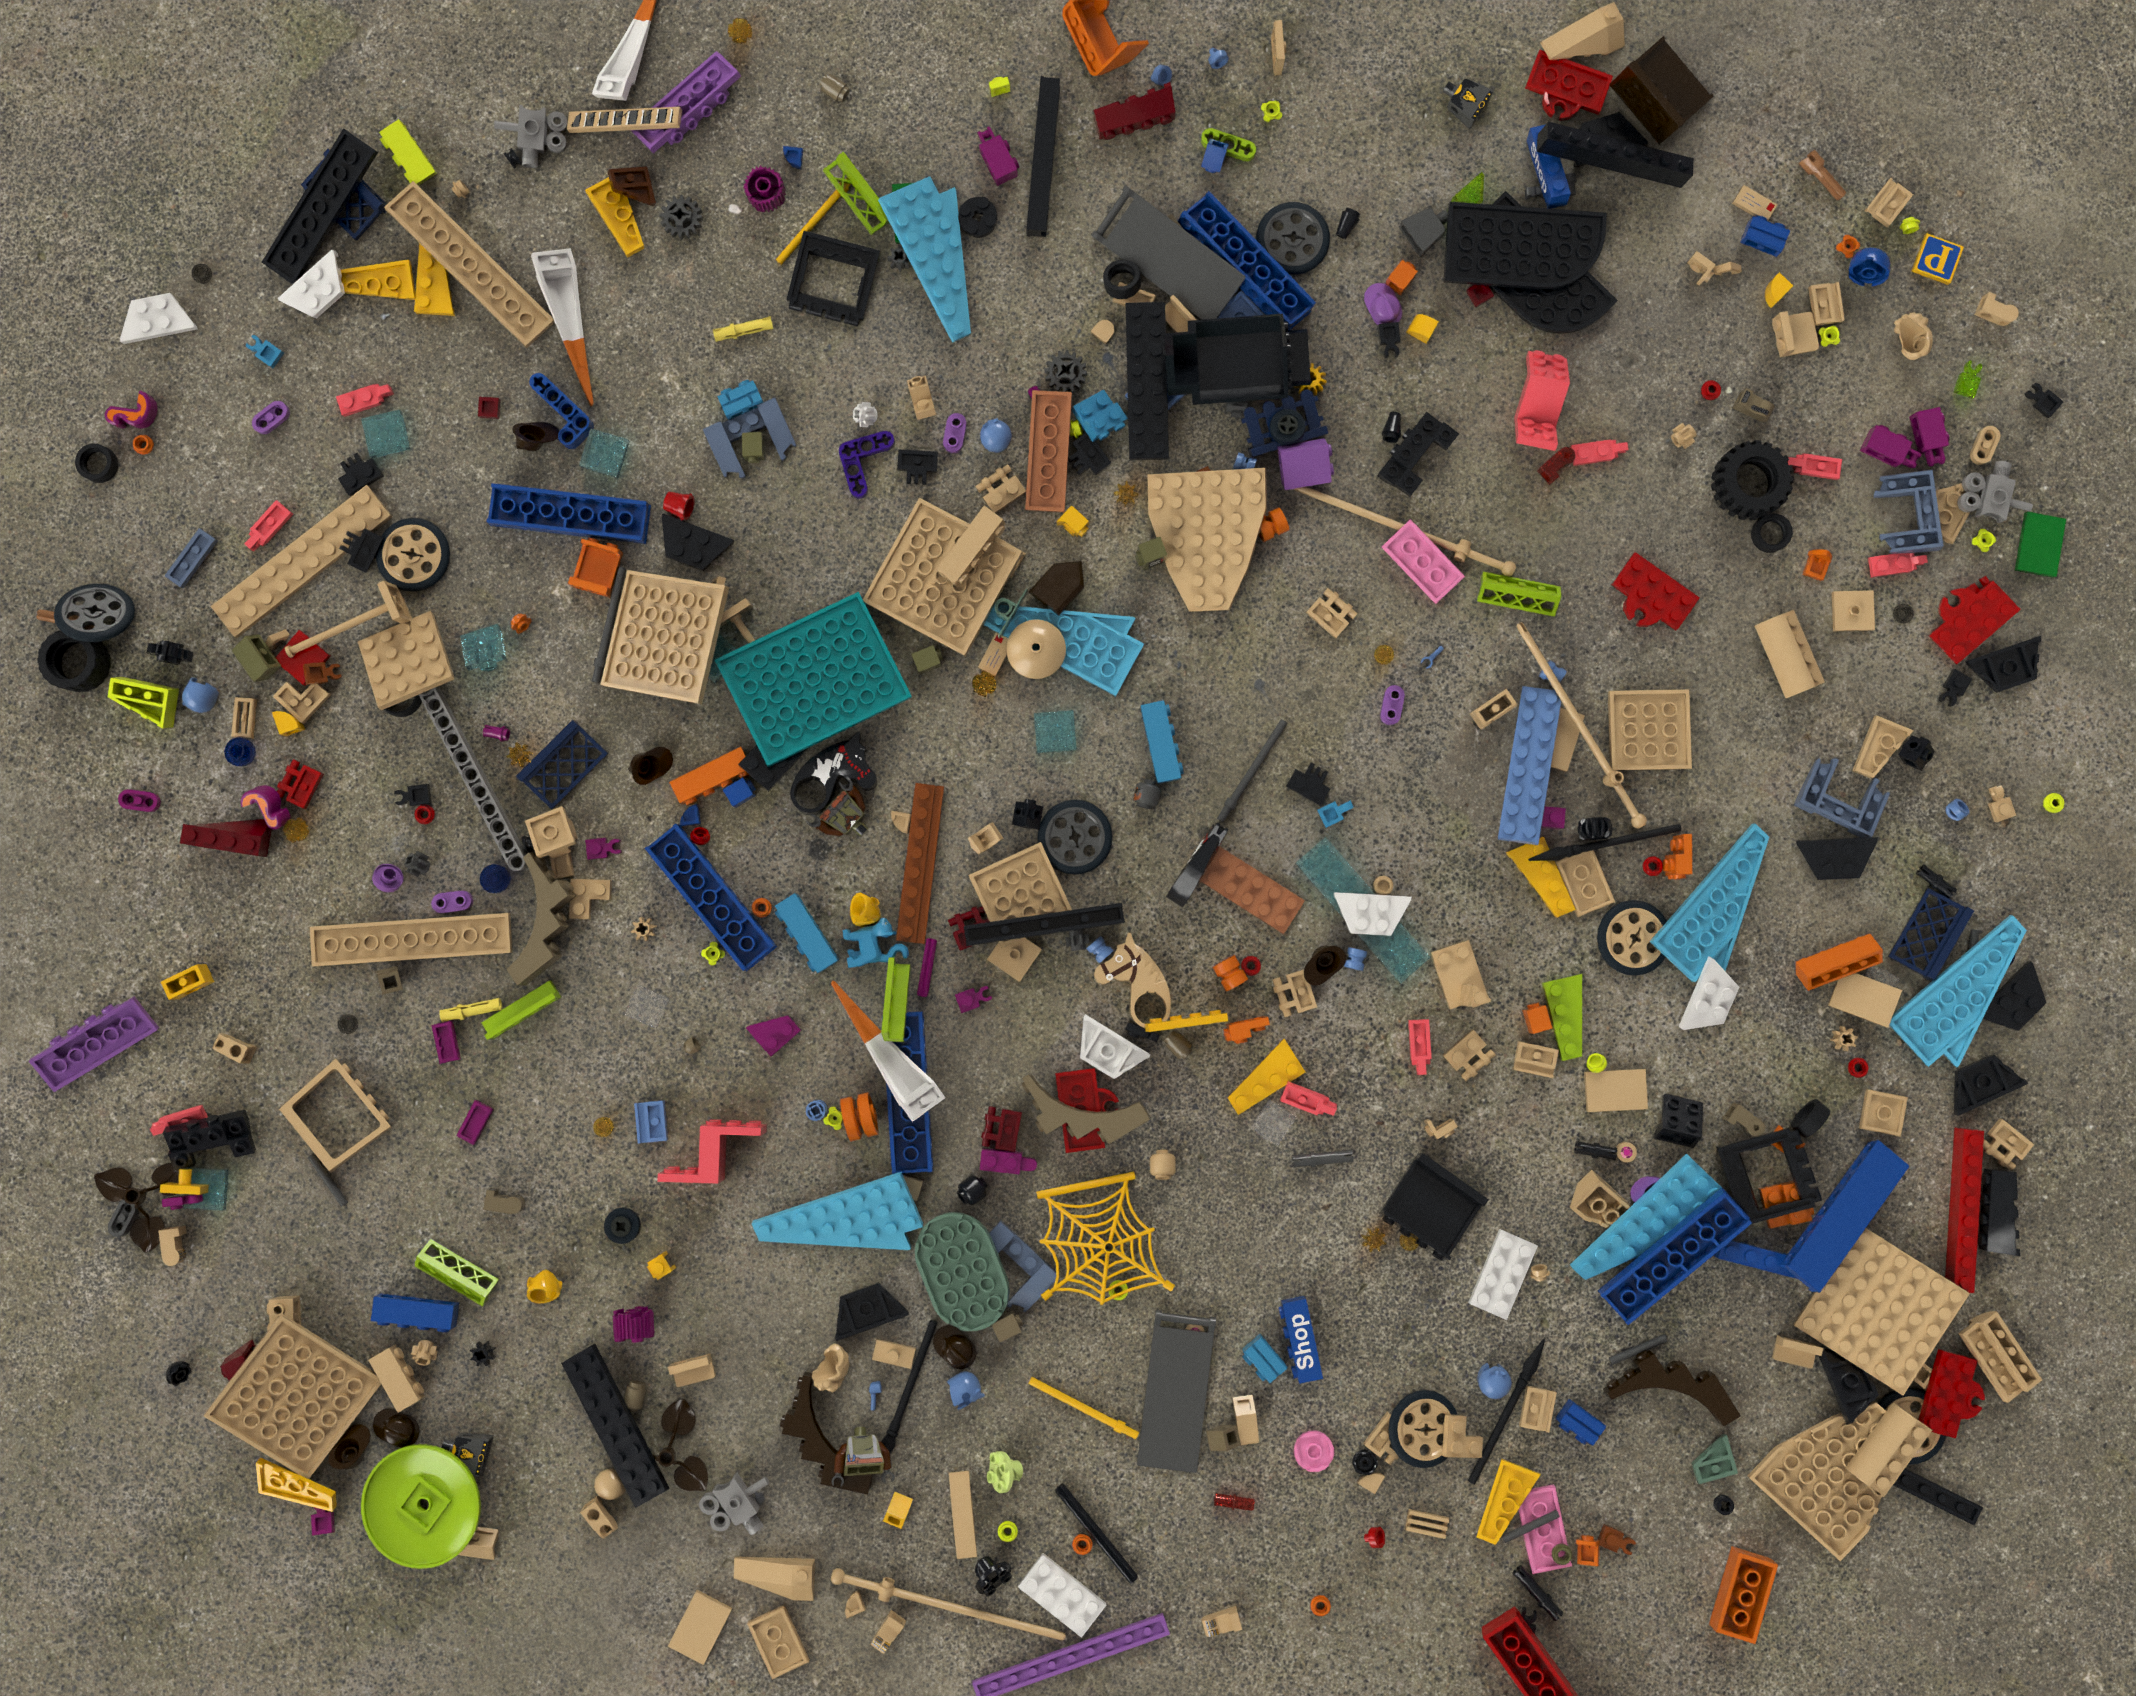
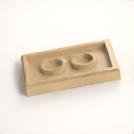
M1560 708L1551 768L1567 772L1580 731L1568 711L1564 708ZM1579 714L1581 719L1584 720L1585 715Z
M1594 850L1555 861L1576 909L1574 911L1577 917L1615 903Z
M1854 973L1837 980L1828 1006L1888 1028L1902 990Z
M1646 1069L1607 1070L1600 1073L1584 1072L1586 1112L1648 1109Z
M696 1590L668 1647L704 1665L732 1608Z
M785 1604L748 1621L747 1625L772 1679L810 1661Z

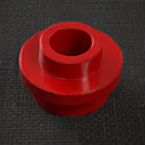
M1709 380L1701 387V395L1706 400H1715L1721 394V387L1716 381ZM1709 387L1714 388V393L1709 392Z
M420 805L416 808L414 816L420 824H429L435 818V811L429 805ZM424 811L428 812L427 818H423Z
M697 827L691 832L690 840L694 844L705 845L710 841V834L706 828Z
M1651 856L1644 860L1642 868L1647 875L1657 876L1663 870V863L1658 857ZM1650 863L1655 864L1654 870L1649 868Z
M1247 956L1241 962V969L1244 970L1246 975L1254 976L1260 971L1261 963L1257 957ZM1249 962L1254 963L1252 970L1247 968Z
M1853 1058L1849 1061L1848 1072L1851 1076L1861 1078L1867 1074L1869 1067L1864 1059ZM1856 1064L1860 1065L1859 1071L1855 1070Z

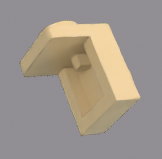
M993 822L968 837L971 848L977 854L987 851L1004 839Z
M1429 1119L1424 1120L1426 1124L1424 1127L1429 1137L1433 1136L1437 1140L1442 1136L1444 1138L1449 1137L1455 1133L1454 1129L1458 1127L1453 1119L1445 1121L1436 1128Z

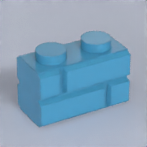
M753 380L742 381L738 384L739 387L735 389L727 388L721 391V395L717 396L728 420L758 408L757 405L763 403V399Z
M1261 1334L1257 1335L1242 1349L1244 1353L1243 1359L1249 1366L1254 1364L1258 1369L1256 1374L1262 1381L1266 1379L1271 1383L1288 1368L1286 1363Z

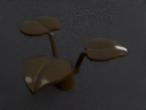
M166 1163L156 1168L151 1178L157 1185L144 1189L129 1188L132 1184V1176L123 1168H112L94 1175L98 1190L107 1200L120 1202L124 1199L126 1203L134 1204L135 1208L145 1216V1218L135 1220L130 1229L132 1241L144 1253L152 1251L159 1245L158 1231L164 1229L165 1224L160 1217L149 1218V1214L140 1204L145 1201L147 1192L158 1188L160 1191L161 1184L169 1182L178 1183L179 1170L175 1171L172 1163ZM161 1193L165 1196L176 1195L175 1193Z
M680 1399L669 1405L662 1415V1428L667 1432H672L668 1447L663 1448L658 1456L652 1455L663 1467H668L672 1464L680 1465L674 1472V1481L679 1488L687 1491H705L708 1484V1472L705 1463L696 1456H688L684 1463L675 1460L676 1453L672 1448L676 1433L680 1435L688 1434L692 1431L696 1422L694 1411L687 1400Z

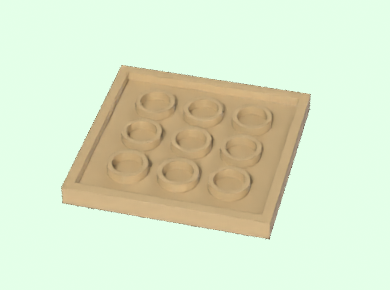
M431 611L412 618L408 623H400L358 641L375 700L380 710L455 679L435 616Z
M1689 689L1608 691L1610 767L1612 770L1692 769Z
M1041 842L968 875L990 922L1072 910ZM1020 939L1000 941L999 943L1001 948Z

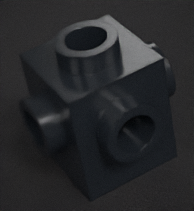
M1911 736L1904 743L1898 755L1904 764L1922 771L1927 762L1933 758L1935 751L1928 739Z
M1025 799L1024 802L1016 801L1012 825L1039 830L1044 806L1036 805V801Z

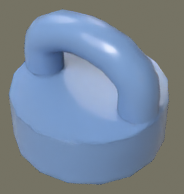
M1216 48L1209 50L1211 56L1208 62L1213 69L1221 68L1228 62L1229 57L1225 50H1217Z
M1158 65L1151 75V81L1157 85L1164 86V84L1171 81V69L1166 65Z
M1960 799L1953 800L1945 808L1946 814L1955 821H1959L1969 814L1968 806Z

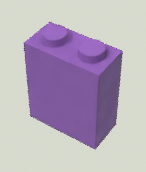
M1324 438L1295 443L1293 445L1277 446L1281 484L1284 490L1332 482L1331 475H1334V468L1329 460V456H1332V448Z

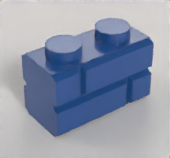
M1753 216L1746 225L1740 243L1777 257L1785 246L1790 230L1786 229L1785 225L1781 223L1773 224L1768 222L1767 218L1763 216Z
M1571 1399L1567 1400L1556 1416V1419L1560 1422L1558 1426L1567 1433L1570 1430L1576 1434L1575 1438L1584 1445L1588 1442L1593 1446L1606 1428L1605 1424Z

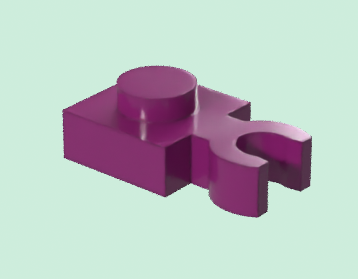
M607 838L585 840L587 860L609 858L608 852L613 854L622 853V850L614 849L615 843H621L619 839H613L609 843H607Z
M984 986L977 993L974 988L955 994L961 1013L980 1007V1000H991L992 996H983V991L989 989V987Z
M203 1194L162 1199V1207L170 1206L171 1210L182 1209L184 1204L203 1202Z
M314 1507L317 1510V1514L311 1515L312 1536L334 1533V1512Z

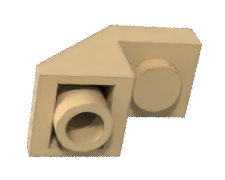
M926 375L922 377L916 376L907 380L917 420L935 416L936 412Z
M1253 1395L1233 1397L1232 1402L1241 1445L1259 1443Z

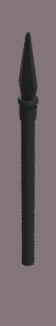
M1680 824L1582 845L1555 847L1528 860L1559 861L1565 857L1578 855L1582 852L1681 832L1682 829Z
M930 1320L894 1418L890 1423L889 1429L886 1431V1436L881 1441L890 1454L895 1448V1439L898 1436L897 1432L901 1425L900 1422L938 1322Z
M1545 1339L1539 1343L1523 1363V1370L1519 1374L1520 1378L1516 1382V1387L1482 1451V1458L1478 1459L1468 1479L1470 1483L1476 1484L1522 1391L1528 1384L1527 1381H1530L1531 1376L1537 1371Z

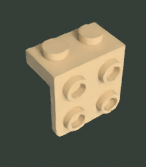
M1788 311L1780 312L1772 319L1780 358L1813 352L1819 348L1814 318L1811 312L1788 315Z

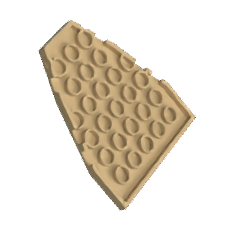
M1266 468L1148 474V515L1156 537H1161L1167 552L1165 563L1169 574L1189 612L1230 610L1235 595H1237L1240 589L1241 582L1249 570L1256 546L1255 543L1261 530V523L1266 514Z
M1875 1401L1871 1402L1855 1421L1849 1425H1846L1842 1413H1839L1780 1443L1747 1475L1839 1561L1869 1532L1871 1527L1869 1524L1872 1517L1879 1510L1878 1504L1881 1498L1885 1497L1846 1469V1466L1886 1412Z

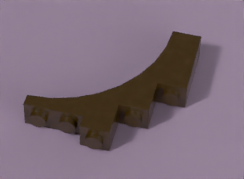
M1650 1350L1637 1354L1636 1359L1632 1360L1636 1366L1635 1369L1630 1368L1623 1373L1624 1376L1618 1380L1613 1379L1609 1381L1606 1387L1603 1388L1605 1394L1611 1400L1639 1389L1662 1388L1674 1390L1699 1401L1722 1426L1728 1425L1741 1416L1714 1373L1709 1370L1702 1371L1694 1379L1686 1365L1680 1360L1668 1363L1666 1369H1664L1656 1355Z
M805 1372L803 1377H799L796 1389L800 1390L798 1397H794L792 1409H795V1411L788 1410L786 1415H782L780 1427H783L782 1434L805 1439L801 1440L799 1452H802L801 1459L825 1464L820 1466L818 1477L821 1478V1485L868 1495L873 1474L844 1476V1473H842L843 1485L841 1486L842 1480L840 1478H835L834 1486L832 1485V1478L836 1474L834 1472V1464L838 1450L825 1437L816 1420L812 1405V1373Z

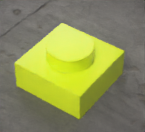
M996 77L989 82L991 97L1010 92L1008 77Z

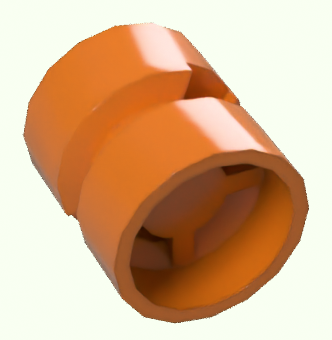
M1279 507L1269 511L1268 516L1264 515L1261 530L1258 533L1263 542L1274 538L1275 534L1281 535L1290 530L1287 519Z
M1235 955L1212 967L1217 977H1222L1221 984L1226 992L1248 980L1244 970L1238 968L1240 963Z

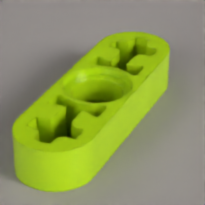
M1213 128L1205 129L1202 133L1201 143L1205 148L1208 144L1206 137L1213 135L1214 140L1218 141L1220 137V142L1224 143L1226 140H1230L1234 143L1232 149H1227V156L1246 162L1251 161L1255 157L1256 146L1249 140ZM1240 144V149L1238 152H1235L1237 145ZM1246 147L1250 148L1248 155L1244 154Z

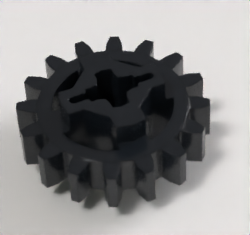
M162 640L159 644L148 643L146 653L156 656V661L178 665L183 661L192 662L193 652L184 650L183 644Z

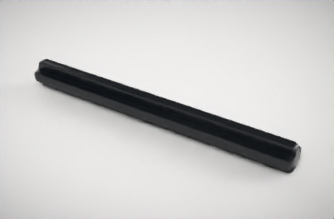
M1063 1483L1057 1486L1055 1489L1057 1495L1130 1584L1136 1581L1138 1578L1136 1572Z

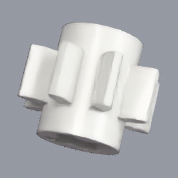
M862 402V404H857V407L854 408L853 419L856 423H859L860 427H868L877 420V410L875 407H871V403Z

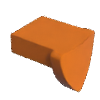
M1823 549L1811 550L1808 552L1809 557L1802 575L1822 581L1831 563L1832 554L1830 551Z

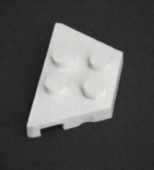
M334 250L328 252L279 296L278 300L317 319L345 294L344 285L341 282V269L338 268L336 260L338 253Z
M171 293L131 300L120 342L127 344L197 330L198 328L189 318L186 311L179 305L176 298Z
M1337 892L1333 894L1350 934L1385 936L1392 935L1412 898L1407 896Z
M1708 956L1679 1024V1027L1683 1030L1724 1024L1738 992L1739 986L1712 957Z
M1084 1015L1080 1053L1082 1060L1115 1079L1150 1057L1151 1054L1088 1015Z

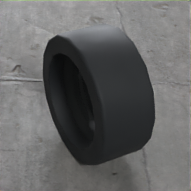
M1114 261L1106 267L1103 273L1104 287L1106 292L1113 298L1128 299L1133 297L1141 287L1139 268L1132 261ZM1119 273H1129L1134 277L1133 281L1126 286H1115L1111 283L1112 277Z
M90 443L78 451L75 457V466L82 477L95 483H104L115 476L118 470V460L112 450L100 444ZM96 452L103 453L107 459L104 470L99 474H91L87 469L89 457Z
M1777 513L1761 517L1756 521L1751 530V539L1754 545L1760 551L1766 553H1774L1783 549L1791 541L1793 535L1789 520ZM1775 522L1781 527L1783 537L1779 543L1770 545L1763 540L1761 528L1765 523Z
M1814 1099L1799 1110L1792 1120L1791 1127L1794 1130H1799L1802 1137H1809L1824 1125L1830 1115V1110L1818 1099Z

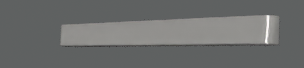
M438 686L427 693L419 694L508 867L513 871L522 872L527 870L528 866L523 859L526 852L440 687ZM439 700L440 707L434 710L433 705ZM445 718H448L449 725L444 728L442 722ZM457 735L458 742L453 745L451 742L452 737ZM466 752L467 760L462 763L460 757ZM472 770H475L477 773L474 780H471L469 777ZM484 787L486 794L480 798L479 790ZM490 805L495 807V812L492 815L488 814V807ZM500 822H502L504 824V829L502 832L499 833L497 831V825ZM508 840L513 841V847L510 850L506 848ZM518 857L522 859V865L519 868L515 866V860Z

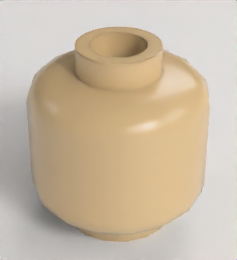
M1157 1150L1156 1154L1150 1157V1174L1155 1176V1179L1168 1180L1176 1173V1158L1173 1154L1168 1153V1150Z

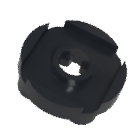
M973 197L966 200L960 206L958 219L961 229L966 234L972 235L975 238H982L992 233L998 216L995 206L988 198ZM976 213L983 215L980 222L977 219H972Z

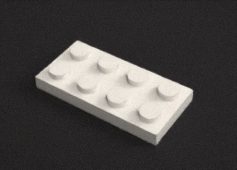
M1499 1229L1468 1303L1507 1320L1538 1245Z
M1044 1553L1041 1554L1018 1584V1588L1081 1638L1106 1607V1602Z

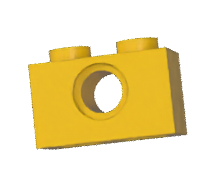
M196 964L161 981V984L168 999L177 1000L215 981L207 964Z

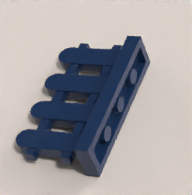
M1303 390L1300 393V401L1294 402L1293 397L1288 395V398L1281 399V407L1275 408L1273 402L1266 401L1262 406L1263 412L1256 414V410L1253 407L1245 408L1243 412L1244 418L1241 419L1242 424L1246 423L1250 436L1246 440L1247 443L1252 444V447L1248 448L1249 455L1254 457L1278 449L1277 446H1282V444L1277 443L1270 433V422L1272 417L1283 409L1297 411L1296 407L1303 406L1306 417L1305 426L1308 425L1309 430L1304 432L1299 442L1328 434L1327 426H1321L1320 421H1323V416H1318L1315 405L1318 397L1313 396L1310 390ZM1265 417L1269 432L1262 434L1258 419ZM1265 438H1271L1270 442L1264 443Z

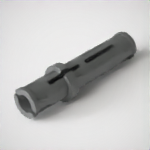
M1352 1149L1314 1153L1312 1151L1309 1154L1292 1155V1161H1295L1292 1165L1293 1168L1311 1166L1312 1168L1316 1167V1165L1353 1162V1156H1351L1353 1151Z

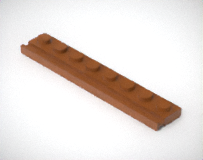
M915 783L896 941L925 944L944 786Z

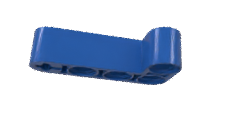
M542 373L533 374L529 380L532 389L568 422L558 434L559 441L568 449L577 448L592 433L594 429L592 420ZM539 382L547 387L545 391L538 385ZM559 394L556 401H551L552 395ZM568 407H573V411L566 415L565 410ZM586 420L587 425L584 428H579L580 422ZM572 434V441L566 442V437Z

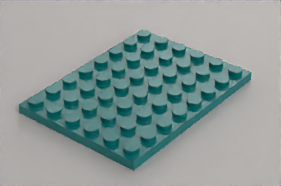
M859 592L715 659L768 767L912 698Z

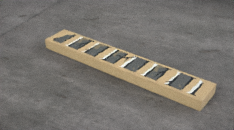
M680 107L569 112L567 130L569 133L680 128L682 109Z

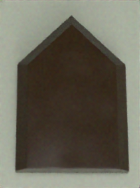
M1082 561L1054 563L1028 592L1059 616L1084 589Z

